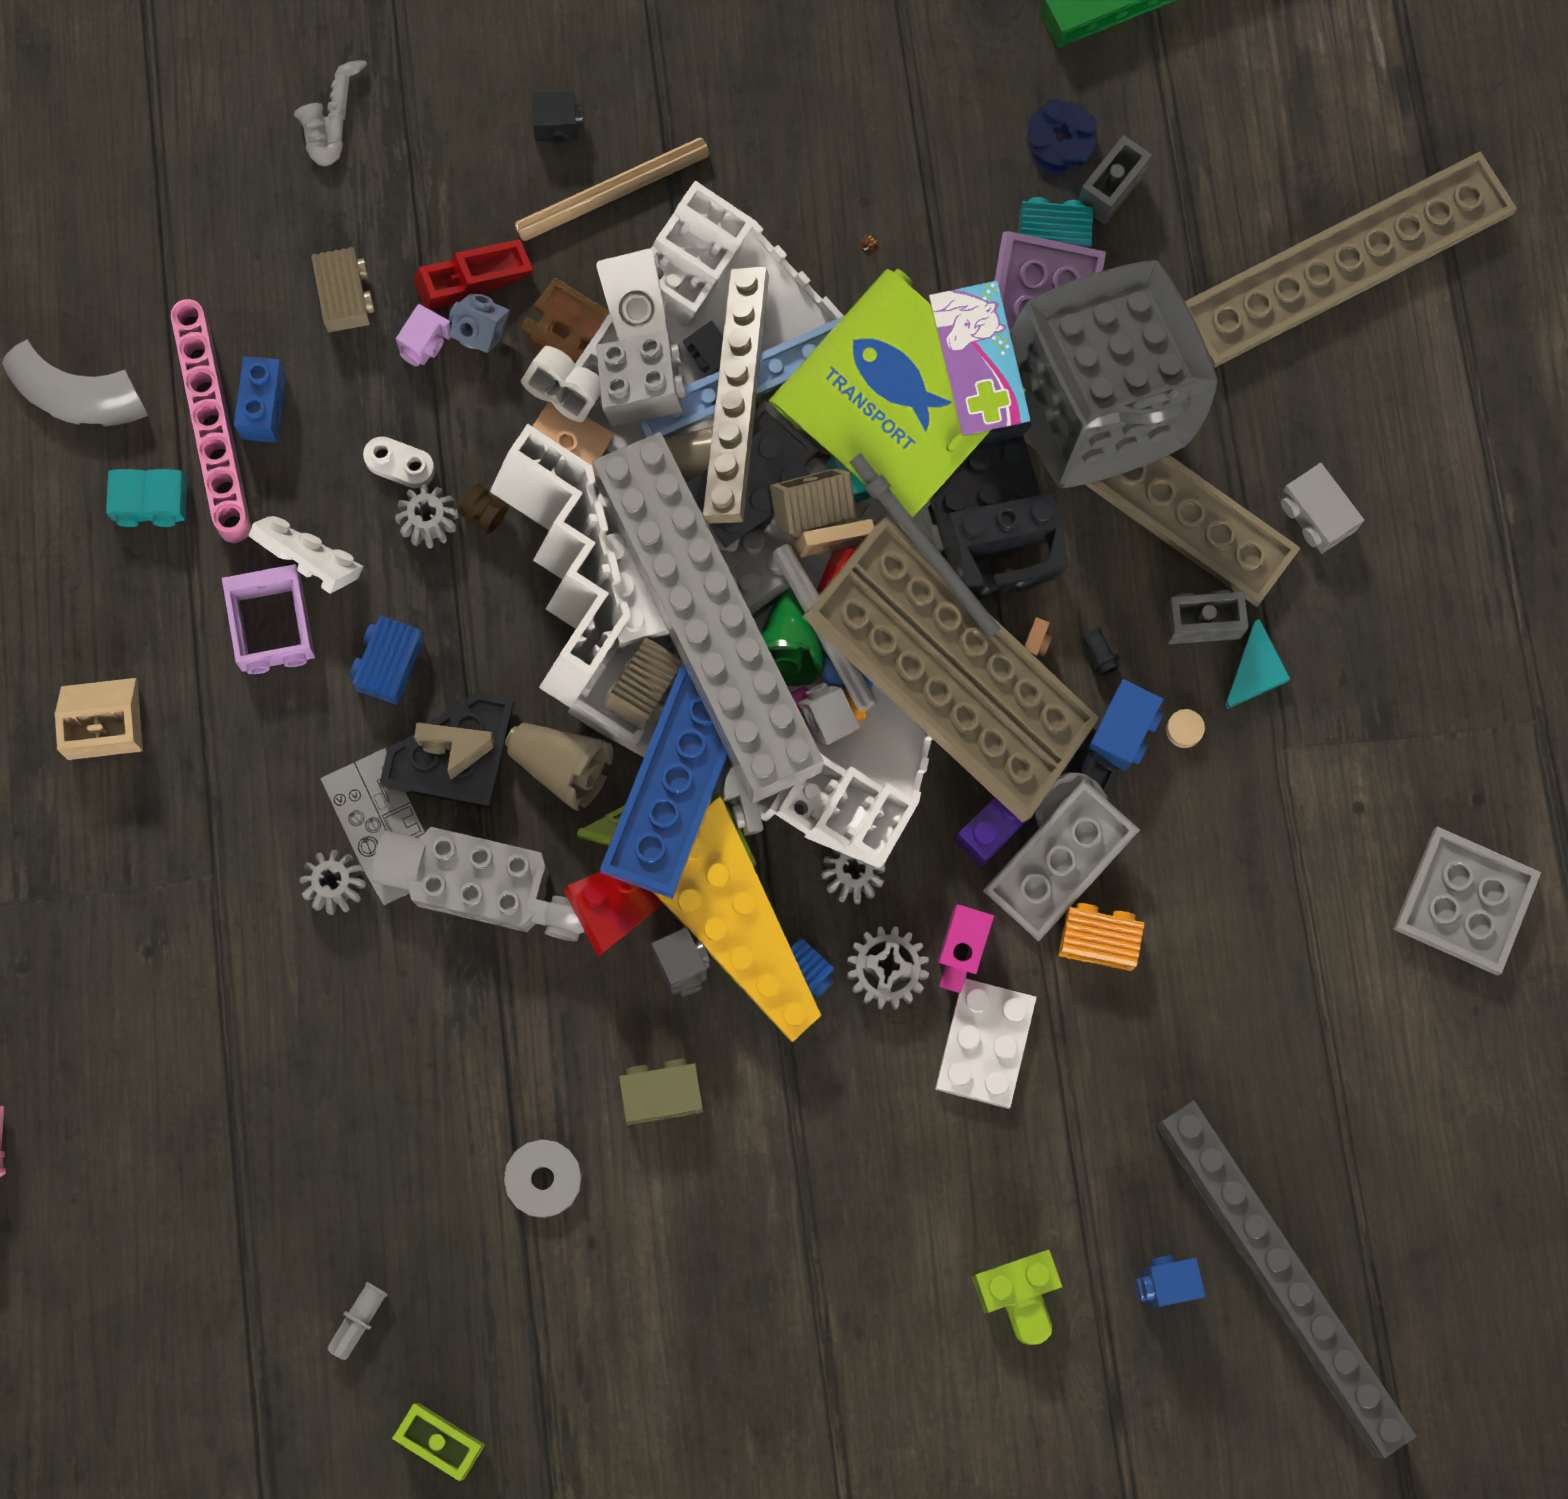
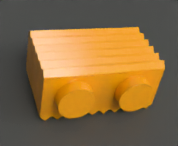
M1077 903L1076 908L1070 907L1067 910L1058 956L1125 969L1127 971H1132L1137 966L1144 922L1135 921V914L1124 911H1114L1113 916L1098 913L1099 908L1097 906L1085 903Z

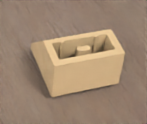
M137 678L61 686L55 710L57 750L67 760L143 751Z

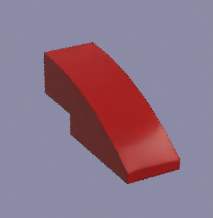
M519 239L457 252L450 261L419 267L413 282L423 306L433 311L452 306L455 302H461L470 293L484 295L509 285L531 274L533 268Z

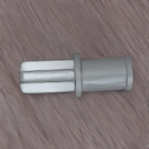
M366 1282L364 1289L350 1311L343 1313L346 1317L329 1343L327 1350L342 1360L348 1359L364 1331L371 1329L372 1326L369 1323L388 1294L373 1284Z

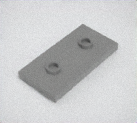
M1083 780L983 891L1037 941H1040L1134 838L1140 829L1089 783Z

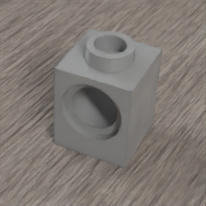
M826 683L820 684L806 692L808 697L798 702L817 743L829 745L860 728L841 687L827 686Z

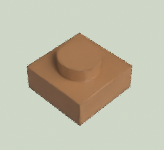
M1038 617L1034 621L1024 647L1033 656L1037 657L1038 654L1044 657L1052 639V636L1046 634L1050 622Z

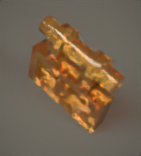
M554 277L534 304L535 310L544 316L539 323L527 317L522 323L521 329L529 333L531 340L539 345L545 343L548 346L557 348L576 363L584 352L578 348L582 340L590 343L610 312ZM556 323L570 332L566 339L551 331Z

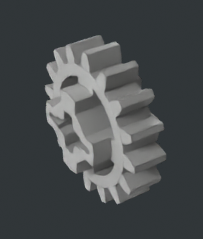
M878 927L877 937L875 938L868 932L864 933L865 945L863 946L855 942L852 947L858 954V957L851 956L847 960V964L855 967V970L848 972L847 978L857 979L858 981L853 988V992L858 993L863 990L866 993L863 1002L867 1004L872 998L878 1000V1009L881 1010L886 1001H890L894 1010L898 1009L899 999L901 998L910 1004L913 1001L910 992L913 990L921 994L924 989L918 982V979L925 980L929 976L927 971L921 970V966L926 965L929 962V958L919 957L918 955L923 948V944L918 943L912 946L909 943L912 933L909 932L901 938L898 936V927H894L890 935L885 934L883 927ZM885 944L884 951L878 955L866 956L872 948ZM899 947L909 955L912 965L903 960L898 952ZM889 953H891L892 967L898 969V971H892L885 984L884 969L878 967V965L882 966L885 960H887ZM863 971L873 976L877 982V989L868 983ZM899 980L910 981L901 990L891 992L892 985Z

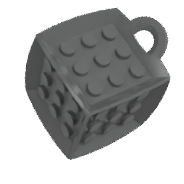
M1156 260L1104 270L1039 295L1025 304L1010 333L1022 387L1026 390L1024 395L1032 424L1027 434L1046 469L1060 488L1084 485L1114 477L1147 465L1185 447L1204 423L1215 396L1218 379L1202 335L1174 282L1160 262Z

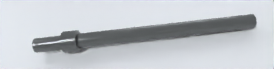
M861 453L854 457L849 463L867 484L865 489L874 500L876 498L879 499L986 635L990 638L1001 628L889 489L891 484L883 474L879 476Z

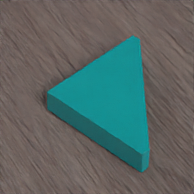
M1260 619L1252 624L1225 703L1227 709L1290 680Z

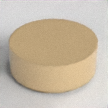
M1189 709L1175 712L1166 725L1168 739L1174 745L1181 748H1189L1196 745L1205 731L1204 721L1201 716Z

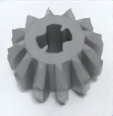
M423 484L420 489L421 494L416 495L412 490H408L407 495L410 502L404 500L398 502V508L402 512L397 514L395 519L397 524L403 525L400 529L401 535L403 537L411 536L413 545L417 546L425 539L427 547L432 548L434 545L433 539L438 538L442 543H446L447 538L444 531L450 533L456 531V525L452 521L456 520L459 514L457 509L452 508L454 500L451 496L443 497V491L439 487L429 494L427 486ZM431 512V520L423 521V513Z
M832 849L836 858L825 856L823 864L831 869L825 870L821 874L823 880H834L827 887L828 893H834L840 888L842 891L839 895V901L845 902L847 894L850 893L853 894L854 904H860L861 891L867 898L872 899L875 892L871 886L882 887L884 880L877 876V874L885 872V865L877 868ZM850 864L855 865L856 870L863 871V873H859L858 879H852L850 873H844V871L847 872Z
M332 850L327 861L322 853H317L316 859L320 864L314 866L312 863L307 862L304 867L312 875L300 877V883L309 887L304 890L302 896L305 900L314 899L312 908L316 911L322 909L326 904L325 908L328 915H334L336 904H339L344 912H348L350 909L346 900L350 898L354 902H359L361 897L353 890L362 889L366 886L364 880L356 878L362 874V867L360 865L351 866L354 858L350 854L345 855L340 860L339 852ZM332 875L337 879H341V881L337 880L339 886L333 890L328 885L324 886V884H329L326 879Z

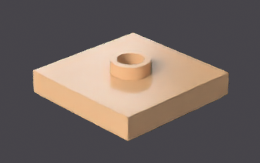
M549 401L532 426L590 465H592L593 460L603 455L615 435L588 417L583 422L567 418Z

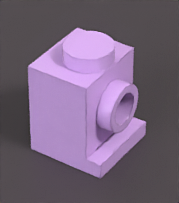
M418 304L396 337L400 356L414 366H419V364L425 365L430 356L434 358L439 353L444 342L443 337L450 340V321Z

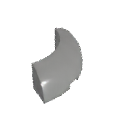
M28 339L14 346L2 361L6 374L17 390L30 403L35 404L60 420L78 425L80 423L113 426L149 416L125 369L113 374L97 377L69 374L43 360L36 353Z

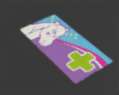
M993 281L929 295L962 436L1031 421L998 282Z

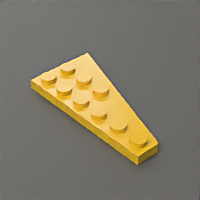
M720 795L708 807L674 898L671 899L655 892L653 893L684 927H687L696 940L702 942L709 954L783 1034L793 1042L821 1014Z

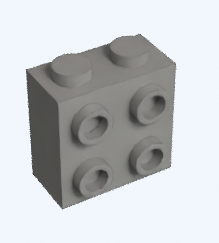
M668 330L596 345L602 408L612 427L683 412L682 397H687V388L683 375H679L678 366L683 365V355L679 343L673 344Z

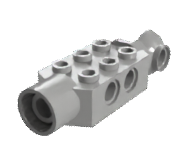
M430 827L421 838L385 830L379 840L373 861L372 881L409 890L411 900L418 907L528 932L535 924L546 926L544 934L577 942L579 934L585 932L567 897L553 896L551 902L545 901L546 886L550 873L541 852Z

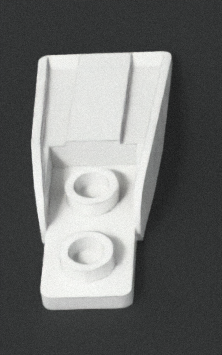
M645 249L598 261L596 267L619 340L667 330L669 333L654 252L651 249Z

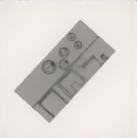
M385 748L320 778L358 861L383 905L409 894V890L372 881L374 856L383 832L387 830L421 838L425 834L406 792L382 788L379 785L387 753Z

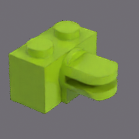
M1050 1250L971 1276L984 1314L1005 1307L1015 1335L1020 1342L1035 1345L1041 1344L1048 1339L1052 1333V1323L1042 1294L1062 1287Z

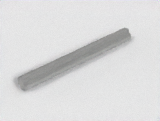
M785 544L777 548L773 552V556L806 613L819 594L793 547L790 544ZM813 627L856 707L863 711L876 704L877 699L862 672Z

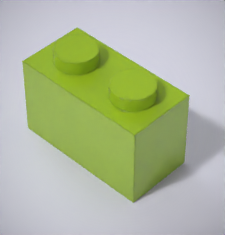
M420 1403L412 1405L392 1438L458 1481L465 1479L485 1446L479 1440Z

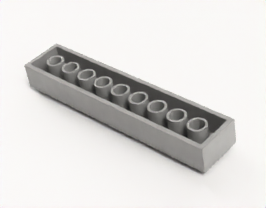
M659 432L593 460L592 468L596 485L751 803L758 802L820 774L824 760L662 433Z

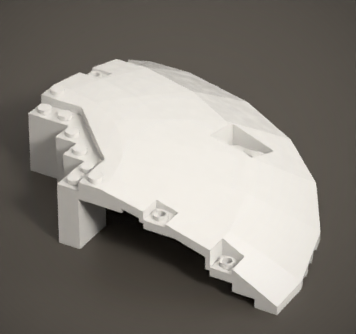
M694 181L651 247V250L654 252L657 272L661 277L659 281L668 320L669 335L673 344L679 343L681 347L683 365L678 366L679 375H683L686 386L713 374L711 370L705 374L692 357V355L697 353L696 349L689 353L682 341L711 320L721 334H724L731 269L767 268L769 283L761 352L844 316L826 296L822 299L809 285L811 280L803 271L797 273L785 260L787 254L779 245L774 248L761 234L763 228L754 219L697 181ZM610 313L575 363L576 366L595 371L598 376L596 345L619 341ZM773 390L757 397L755 410L764 400L769 403V399L777 391ZM601 397L587 416L615 434L602 456L647 438L639 421L612 427L602 408ZM714 417L669 437L712 427ZM527 424L509 450L490 492L549 530L533 561L561 578L562 582L546 610L576 629L539 688L570 707L568 713L609 739L645 757L660 717L656 723L648 720L645 727L639 729L636 725H632L629 721L604 707L609 694L643 642L620 647L618 635L631 616L627 601H623L619 585L621 576L615 553L610 551L607 535L618 533L619 530L611 513L604 512L601 501H597L600 491L595 482L592 465ZM814 457L806 465V469L810 475L826 471L825 465L829 460ZM871 497L855 503L860 521L872 519L875 527L882 518L887 516L906 534L878 498L874 500ZM929 500L913 519L941 553L944 548L937 524H932L928 506L931 504ZM774 514L756 526L780 547L785 544H790L793 547L790 534L776 528ZM832 552L799 558L816 590ZM773 605L754 619L760 632ZM670 634L650 639L680 657ZM823 647L825 661L826 650ZM820 674L817 675L815 682L809 685L787 687L790 692L804 686L810 690L815 686L823 684V674L822 676ZM873 684L872 692L877 702L866 711V719L864 721H857L860 728L829 745L816 742L803 712H800L824 760L822 772L757 803L762 820L767 822L775 814L805 833V838L880 868L884 865L919 803L921 796L919 790L923 774L927 771L929 762L927 756L933 739ZM666 691L661 701L666 703L670 691ZM729 756L724 765L723 771L721 773L718 784L714 791V795L720 793L723 779L727 772L733 766ZM736 800L728 801L729 803L737 806ZM794 804L803 806L805 810L804 815H799L795 812Z

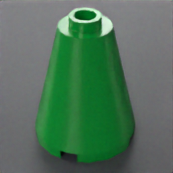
M791 587L777 596L760 633L786 685L803 686L815 682L817 675L820 674L822 676L824 651L815 630L802 617L805 612Z

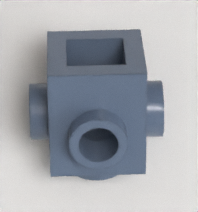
M470 293L461 302H455L450 311L448 320L452 325L449 336L459 340L460 344L467 348L479 349L488 353L501 341L510 310L493 303L492 299L485 295Z

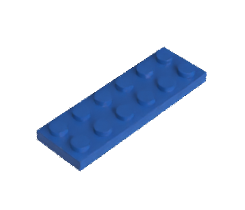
M682 663L600 868L601 874L671 899L674 898L728 758V753L685 665Z

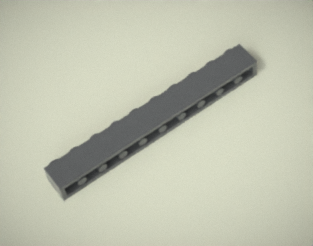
M1195 1101L1190 1102L1156 1124L1155 1126L1372 1456L1386 1458L1416 1438V1434Z

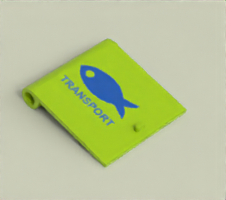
M886 269L769 399V404L786 421L794 426H800L867 486L849 463L861 453L879 476L883 474L891 484L889 488L913 518L991 430L962 436L932 305L911 287L913 282L903 271L896 269L893 272Z

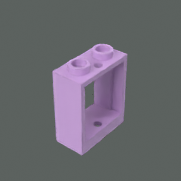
M296 564L222 578L235 661L242 672L247 671L248 674H261L269 671L271 666L284 664L285 667H298L306 664V660L315 658L300 572L297 571ZM292 591L301 645L249 654L240 601Z

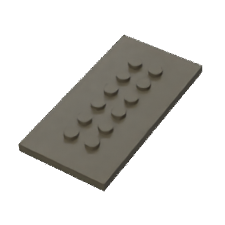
M887 516L875 525L802 616L1022 823L1032 817L1099 719L1090 708L995 619L994 621L1001 629L989 638L910 538Z

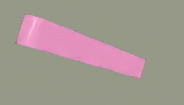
M184 299L173 306L171 321L210 513L214 526L220 536L227 542L239 543L248 537L251 530V522L211 328L201 305L197 301ZM198 317L194 324L189 326L183 325L187 318ZM205 350L201 357L197 359L189 358L194 351ZM212 383L207 391H196L200 384ZM207 417H219L215 424L211 426L203 425ZM215 450H226L221 458L210 459L211 453ZM227 482L233 484L228 492L217 493V489L221 484ZM229 517H240L236 526L231 528L223 527L224 522Z

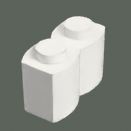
M545 346L540 351L521 379L522 385L528 392L541 400L552 402L561 414L577 422H583L601 397L599 376L589 369L576 366L567 354L551 346Z

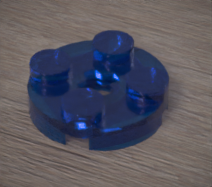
M1059 99L1047 101L1045 106L1039 108L1033 114L1028 125L1026 139L1032 150L1031 155L1041 166L1053 171H1067L1069 167H1075L1076 165L1079 167L1085 164L1093 154L1097 142V121L1093 115L1075 103ZM1064 130L1068 132L1067 135L1071 139H1064L1062 143L1056 141L1057 135L1054 132Z

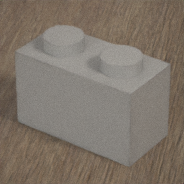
M1319 463L1286 485L1279 496L1284 512L1290 518L1296 519L1303 529L1302 533L1307 543L1312 547H1317L1321 554L1356 532L1364 522L1363 517L1322 463Z

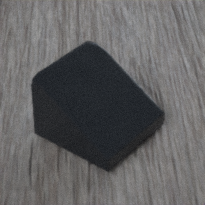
M1078 750L1067 772L1087 775L1097 781L1107 795L1119 768L1093 750Z

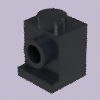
M711 320L682 341L689 353L696 349L697 353L692 355V357L704 374L709 370L714 374L719 372L723 335Z

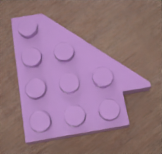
M1009 231L1003 232L994 281L998 282L1009 332L1011 333L1019 313L1029 300L1074 280L1103 271L1106 252Z

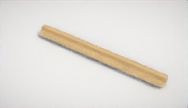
M703 138L690 141L515 223L516 232L522 241L534 238L709 156L708 146Z

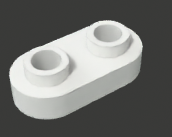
M376 437L370 440L364 448L363 457L366 466L376 475L411 488H421L423 484L428 485L434 477L435 468L432 458L423 450L388 437ZM384 449L388 451L384 458H377L375 456L378 450ZM413 462L422 464L420 469L416 471L410 470L409 466Z

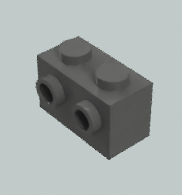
M1219 590L1205 595L1180 593L1171 597L1164 608L1168 644L1241 639L1248 629L1244 592L1231 593L1229 590Z
M687 927L652 943L654 958L672 996L680 992L682 997H685L703 988L701 983L707 980L706 969L710 967V959L702 942L694 943Z

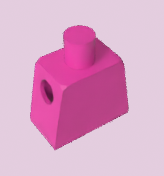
M954 905L938 959V963L946 965L939 987L961 993L967 972L977 973L994 915L962 905ZM964 943L969 948L966 959L962 961L954 956L957 944Z

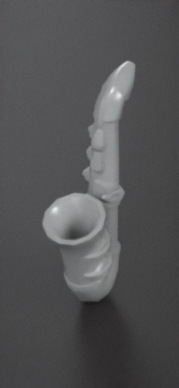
M365 60L347 62L338 67L335 73V80L331 84L333 90L330 94L331 102L328 103L327 112L329 113L327 117L323 116L324 108L321 103L307 104L294 112V116L301 122L304 128L306 151L310 158L320 166H330L340 158L343 148V121L346 117L349 77L359 73L367 65Z

